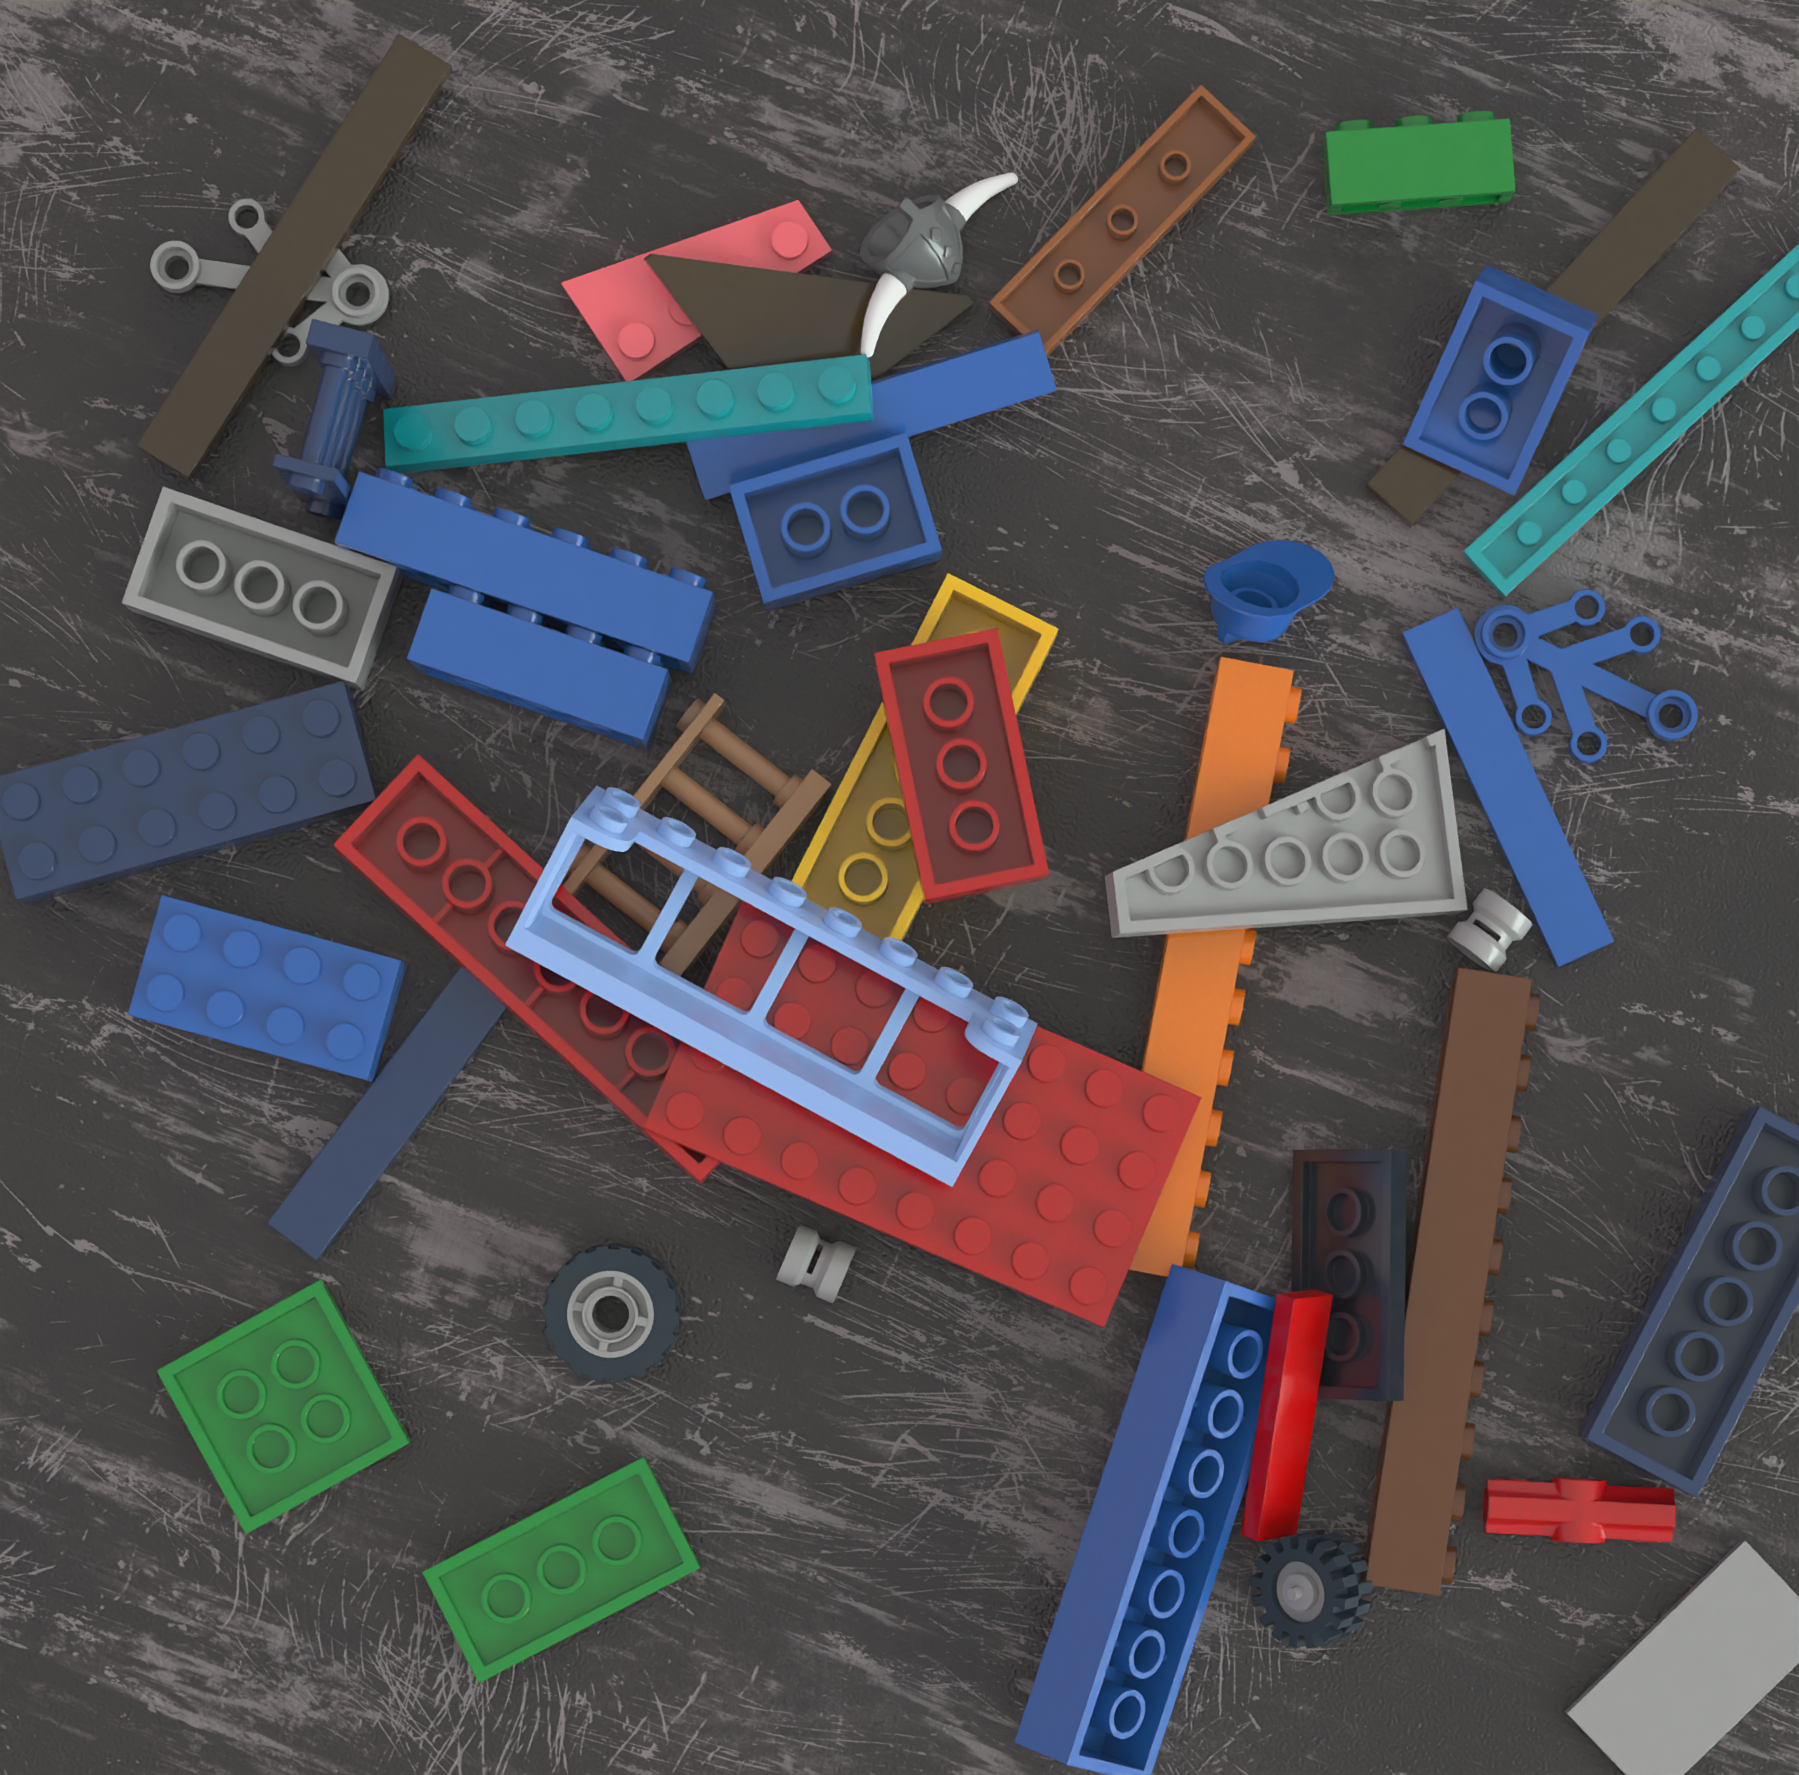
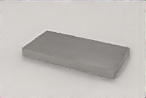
M1740 1540L1564 1712L1625 1775H1684L1799 1663V1596L1745 1540Z

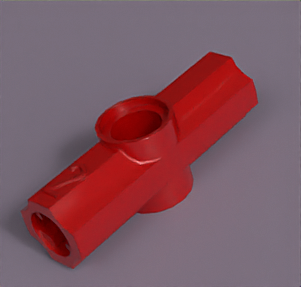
M1552 1477V1482L1505 1478L1485 1479L1482 1500L1483 1532L1549 1536L1551 1541L1600 1544L1605 1543V1539H1623L1634 1542H1672L1676 1516L1674 1489L1607 1485L1608 1480Z

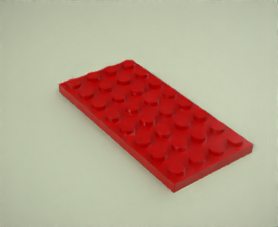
M742 900L704 990L741 1010H750L795 928ZM809 936L766 1015V1021L769 1025L852 1070H860L867 1061L905 988ZM919 996L877 1073L876 1080L880 1085L952 1124L964 1126L999 1062L979 1051L967 1040L964 1034L968 1025L967 1021ZM1037 1026L1021 1064L954 1185L951 1187L681 1041L643 1129L1104 1328L1202 1097Z

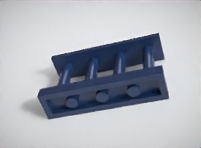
M312 319L306 345L323 371L299 459L276 453L273 467L286 482L285 486L291 488L300 501L308 503L307 513L333 521H342L352 493V489L346 482L366 404H373L375 395L391 399L397 375L374 334Z

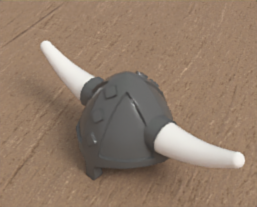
M1006 173L978 181L960 190L945 202L939 195H927L914 200L904 198L894 210L884 215L869 230L861 243L859 254L863 262L880 274L881 278L871 296L864 318L861 338L862 355L866 354L868 358L873 355L886 319L897 303L904 296H907L913 288H935L952 284L959 279L963 260L961 230L965 227L966 221L983 203L1018 182V177L1015 173Z

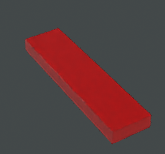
M1306 1290L1278 1293L1276 1296L1241 1527V1536L1255 1541L1297 1534L1333 1298L1332 1294L1323 1291Z

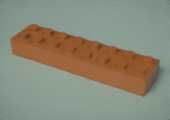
M1200 85L989 302L988 309L1016 336L1038 329L1046 356L1048 357L1254 145L1256 136L1207 89Z

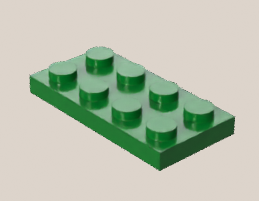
M644 1456L424 1570L422 1573L478 1683H481L700 1569L701 1565Z

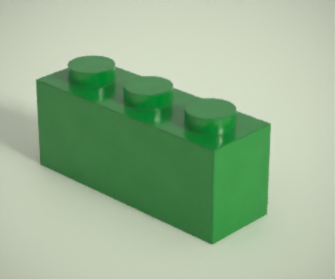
M1490 111L1462 113L1457 115V122L1433 124L1431 116H1408L1397 119L1396 127L1372 128V123L1369 120L1344 121L1335 124V131L1326 132L1321 144L1327 216L1509 203L1516 191L1510 119L1494 120L1493 112Z

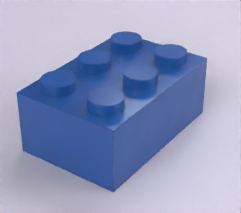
M907 432L728 485L765 612L942 560V548Z

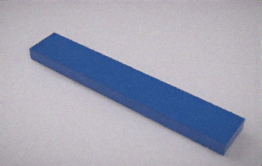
M1037 329L871 381L874 421L686 442L704 499L708 500L730 493L728 485L906 432L907 436L910 437L1057 391L1039 330Z
M1453 609L1403 632L1400 636L1555 967L1558 968L1614 942L1459 609Z

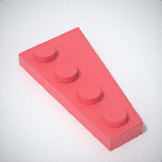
M796 200L561 282V285L624 381L642 380L703 340V337L643 260L646 256L658 254L803 274L831 256L832 249L800 201Z

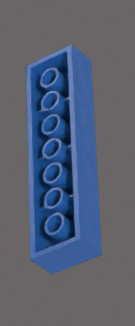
M1171 1265L1014 1743L1066 1765L1106 1775L1152 1774L1249 1478L1276 1298L1178 1265Z

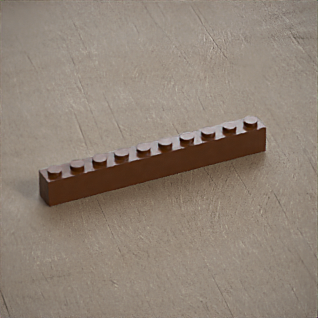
M1457 968L1452 971L1405 1280L1404 1401H1387L1363 1557L1369 1570L1361 1572L1360 1577L1361 1582L1372 1581L1373 1586L1440 1596L1441 1583L1451 1584L1453 1580L1457 1548L1447 1545L1451 1521H1461L1466 1497V1485L1456 1484L1460 1459L1470 1460L1475 1438V1423L1466 1422L1469 1397L1479 1399L1484 1378L1485 1364L1482 1361H1475L1478 1337L1489 1336L1494 1310V1301L1484 1299L1488 1275L1497 1276L1499 1273L1503 1251V1239L1493 1238L1497 1213L1507 1214L1512 1192V1178L1503 1177L1506 1152L1516 1153L1521 1132V1117L1512 1115L1515 1091H1526L1530 1072L1531 1057L1521 1054L1524 1031L1535 1030L1539 1013L1540 995L1530 993L1532 979L1465 968Z

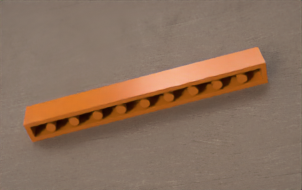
M1225 657L1219 659L1184 841L1269 805L1273 783L1284 784L1290 748L1280 746L1284 722L1295 724L1302 688L1291 686L1294 670ZM1257 929L1166 934L1141 1071L1202 1098L1129 1270L1168 1277L1172 1264L1188 1269L1194 1268L1200 1233L1189 1231L1193 1207L1205 1208L1211 1172L1201 1170L1205 1146L1216 1148L1223 1111L1212 1109L1216 1085L1228 1086L1234 1050L1223 1048L1228 1024L1239 1026L1245 990L1235 988L1239 964L1250 966Z

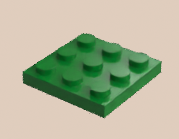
M318 1280L157 1370L245 1534L250 1533L411 1443L323 1280Z

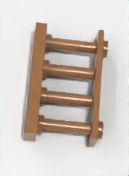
M716 693L713 694L707 703L697 698L676 725L683 734L634 794V797L640 802V809L645 810L659 791L665 788L737 845L734 851L742 854L751 862V869L765 875L831 792L832 784L813 769L804 780L796 774L790 778L716 720L726 708L725 700ZM701 739L775 796L772 803L779 807L780 810L766 828L758 822L753 826L678 768ZM634 842L680 878L684 868ZM583 843L566 873V876L569 878L562 886L576 898L586 884L650 933L661 910L602 865L613 850L595 844L591 849ZM698 877L692 889L699 893L696 900L702 903L704 907L689 925L682 919L677 923L674 921L659 948L666 954L659 962L660 966L682 978L690 971L738 910L742 902L740 898L701 877Z

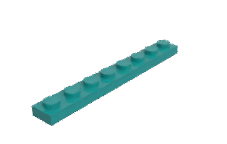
M1799 244L1462 552L1461 555L1502 599L1799 328Z
M866 354L383 409L386 468L400 474L874 421L871 370Z

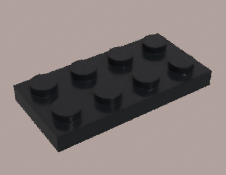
M1293 1150L1291 1292L1319 1290L1333 1295L1317 1398L1404 1401L1407 1150Z

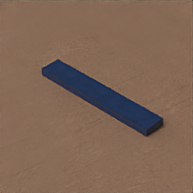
M462 967L458 969L267 1222V1224L315 1260H319L506 1013L507 1009Z

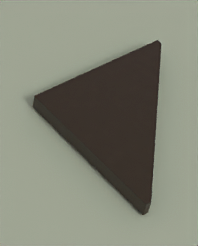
M649 254L643 259L727 370L862 355L861 338L863 323L868 304L877 285L876 283L658 254ZM912 289L907 296H904L889 314L879 334L874 353L868 358L871 381L879 378L971 306L973 302L969 296Z

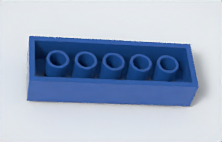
M378 467L375 476L359 471L334 541L338 547L397 566L403 577L446 592L450 584L473 590L484 595V601L488 602L490 607L506 612L509 604L534 611L544 616L543 621L548 623V627L565 632L567 624L587 629L601 635V641L606 643L605 646L624 652L626 644L648 650L661 656L660 662L664 663L663 666L692 676L694 675L717 608L713 592L709 591L708 587L705 586L706 579L677 568H671L668 576L650 571V567L646 565V558L619 548H612L610 556L594 552L592 547L587 545L589 541L587 538L564 529L553 528L550 537L534 531V528L529 525L530 519L502 508H495L492 516L477 512L476 508L470 505L472 501L470 498L447 489L437 487L434 496L421 493L417 487L412 485L413 479L388 469Z

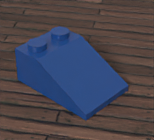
M1486 265L1474 283L1403 445L1515 496L1598 315Z

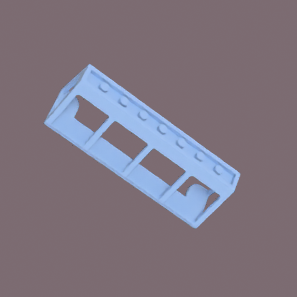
M596 785L571 816L505 946L952 1187L1021 1064L1038 1023L1028 1019V1012L1016 1002L1004 997H996L993 1000L973 989L972 981L962 973L948 967H941L938 970L917 959V952L905 942L893 937H885L882 940L862 929L861 921L851 913L837 907H830L827 910L806 899L807 893L794 882L781 877H774L771 880L751 869V862L742 854L725 847H719L716 850L695 839L696 833L683 822L670 817H664L660 820L640 809V802L631 794L614 787H608L605 790ZM585 839L604 848L621 852L628 850L636 842L684 868L647 939L638 951L630 950L558 911L552 905V899ZM698 877L795 928L757 1000L748 1011L741 1010L657 964L655 960L659 948ZM809 936L905 988L867 1061L860 1070H852L769 1025L766 1021V1015ZM919 996L967 1021L968 1025L964 1031L967 1040L979 1051L999 1062L964 1126L952 1124L880 1085L876 1080L877 1073Z

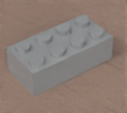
M163 487L122 604L134 613L335 682L344 681L348 686L363 691L401 585L403 574L397 566Z

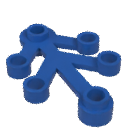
M1582 589L1576 592L1569 601L1531 614H1526L1520 608L1507 604L1497 605L1488 609L1481 615L1475 625L1474 643L1480 655L1486 661L1502 666L1516 705L1513 723L1516 730L1527 737L1539 736L1549 728L1552 722L1550 707L1544 701L1538 699L1527 661L1550 672L1572 734L1568 741V750L1572 758L1579 763H1594L1607 750V738L1603 731L1596 727L1583 688L1645 718L1650 732L1661 740H1679L1689 734L1695 727L1698 718L1697 707L1693 699L1686 693L1679 690H1667L1657 696L1594 665L1595 663L1628 652L1643 655L1653 650L1660 641L1661 632L1658 624L1652 618L1637 616L1621 629L1561 649L1538 637L1570 624L1581 628L1594 626L1602 619L1605 613V602L1598 592L1592 589ZM1580 598L1591 599L1597 609L1595 617L1591 619L1579 617L1575 611L1576 601ZM1500 625L1510 627L1515 634L1513 645L1509 647L1499 646L1493 638L1494 629ZM1634 625H1644L1650 630L1652 638L1647 646L1636 645L1631 640L1630 631ZM1672 706L1677 709L1680 714V722L1677 727L1667 728L1662 725L1659 720V712L1662 707ZM1536 707L1542 712L1543 724L1541 727L1532 729L1524 725L1522 712L1525 708ZM1581 734H1591L1597 739L1599 747L1596 754L1587 756L1579 751L1577 740Z

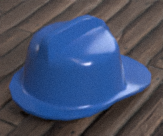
M1289 540L1265 541L1250 546L1236 555L1212 565L1206 569L1202 581L1206 591L1212 596L1211 612L1214 621L1218 624V640L1223 644H1229L1241 639L1261 643L1276 640L1286 632L1298 611L1320 600L1331 590L1335 574L1331 562L1321 552L1306 544Z

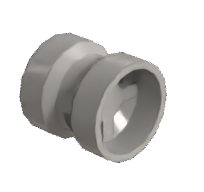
M1484 888L1472 903L1473 913L1467 921L1458 922L1446 938L1473 962L1488 972L1496 973L1506 961V949L1512 941L1522 940L1533 924L1505 899Z
M799 1224L776 1280L793 1287L804 1284L813 1288L816 1297L834 1303L857 1247L841 1240L834 1243L820 1239L817 1230ZM817 1250L821 1254L813 1273L809 1274L807 1270Z

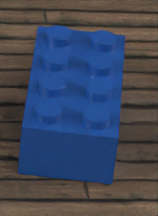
M450 584L447 593L431 588L407 656V660L417 672L649 752L673 683L668 669L663 668L664 663L660 662L661 656L627 644L623 654L605 648L606 643L601 641V635L567 624L563 634L547 628L548 623L543 621L544 616L516 605L509 604L506 613L489 608L490 604L484 601V595L458 585Z
M161 895L128 1015L374 1082L408 964L398 959Z

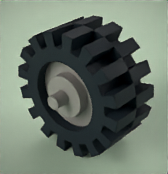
M1325 1529L1306 1531L1272 1542L1265 1548L1268 1554L1258 1556L1254 1565L1264 1572L1251 1575L1250 1586L1261 1587V1594L1251 1597L1253 1607L1264 1605L1266 1613L1258 1617L1263 1627L1273 1624L1277 1625L1271 1636L1278 1641L1289 1639L1288 1646L1294 1648L1306 1646V1649L1317 1647L1349 1636L1350 1631L1358 1629L1364 1622L1358 1615L1368 1613L1371 1602L1361 1599V1595L1372 1592V1581L1361 1582L1359 1573L1369 1569L1365 1560L1353 1562L1351 1558L1357 1553L1358 1549L1352 1542L1340 1545L1343 1538L1342 1535L1336 1532L1325 1534Z

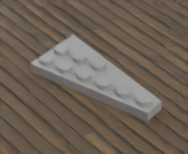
M1445 729L1106 875L1105 884L1112 938L1451 915L1466 911L1467 902Z

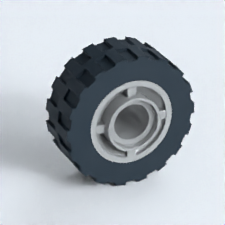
M621 1243L597 1245L588 1248L567 1261L550 1282L542 1311V1317H545L546 1327L544 1331L547 1340L550 1339L554 1347L553 1352L559 1360L563 1359L570 1366L569 1369L578 1375L581 1373L589 1376L590 1380L598 1382L603 1380L613 1381V1383L623 1382L633 1377L637 1378L657 1365L673 1346L682 1321L680 1320L682 1309L681 1297L678 1296L677 1284L673 1276H670L665 1270V1265L657 1258L654 1259L645 1253V1250L636 1246H625ZM616 1296L626 1303L629 1310V1319L623 1328L609 1329L600 1323L597 1318L596 1307L602 1297Z

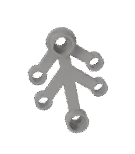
M252 199L238 200L230 208L228 214L230 226L237 235L248 239L259 253L273 232L267 225V215L257 201ZM245 209L256 210L259 216L257 224L249 229H244L237 224L239 213ZM182 241L163 243L154 251L150 261L151 273L154 279L163 289L171 293L187 292L196 284L236 290L250 266L199 259L195 250ZM338 249L326 268L330 278L320 277L306 299L325 304L295 328L289 327L280 340L281 342L286 337L297 338L300 341L299 351L292 357H284L279 354V342L272 353L276 361L283 366L294 367L306 359L309 351L306 339L312 319L335 325L345 322L354 326L368 325L379 319L385 312L389 302V289L383 276L376 269L368 265H351L340 249ZM178 259L185 260L189 264L187 275L182 279H171L167 273L169 265ZM356 286H364L370 291L369 300L362 306H354L348 302V294Z

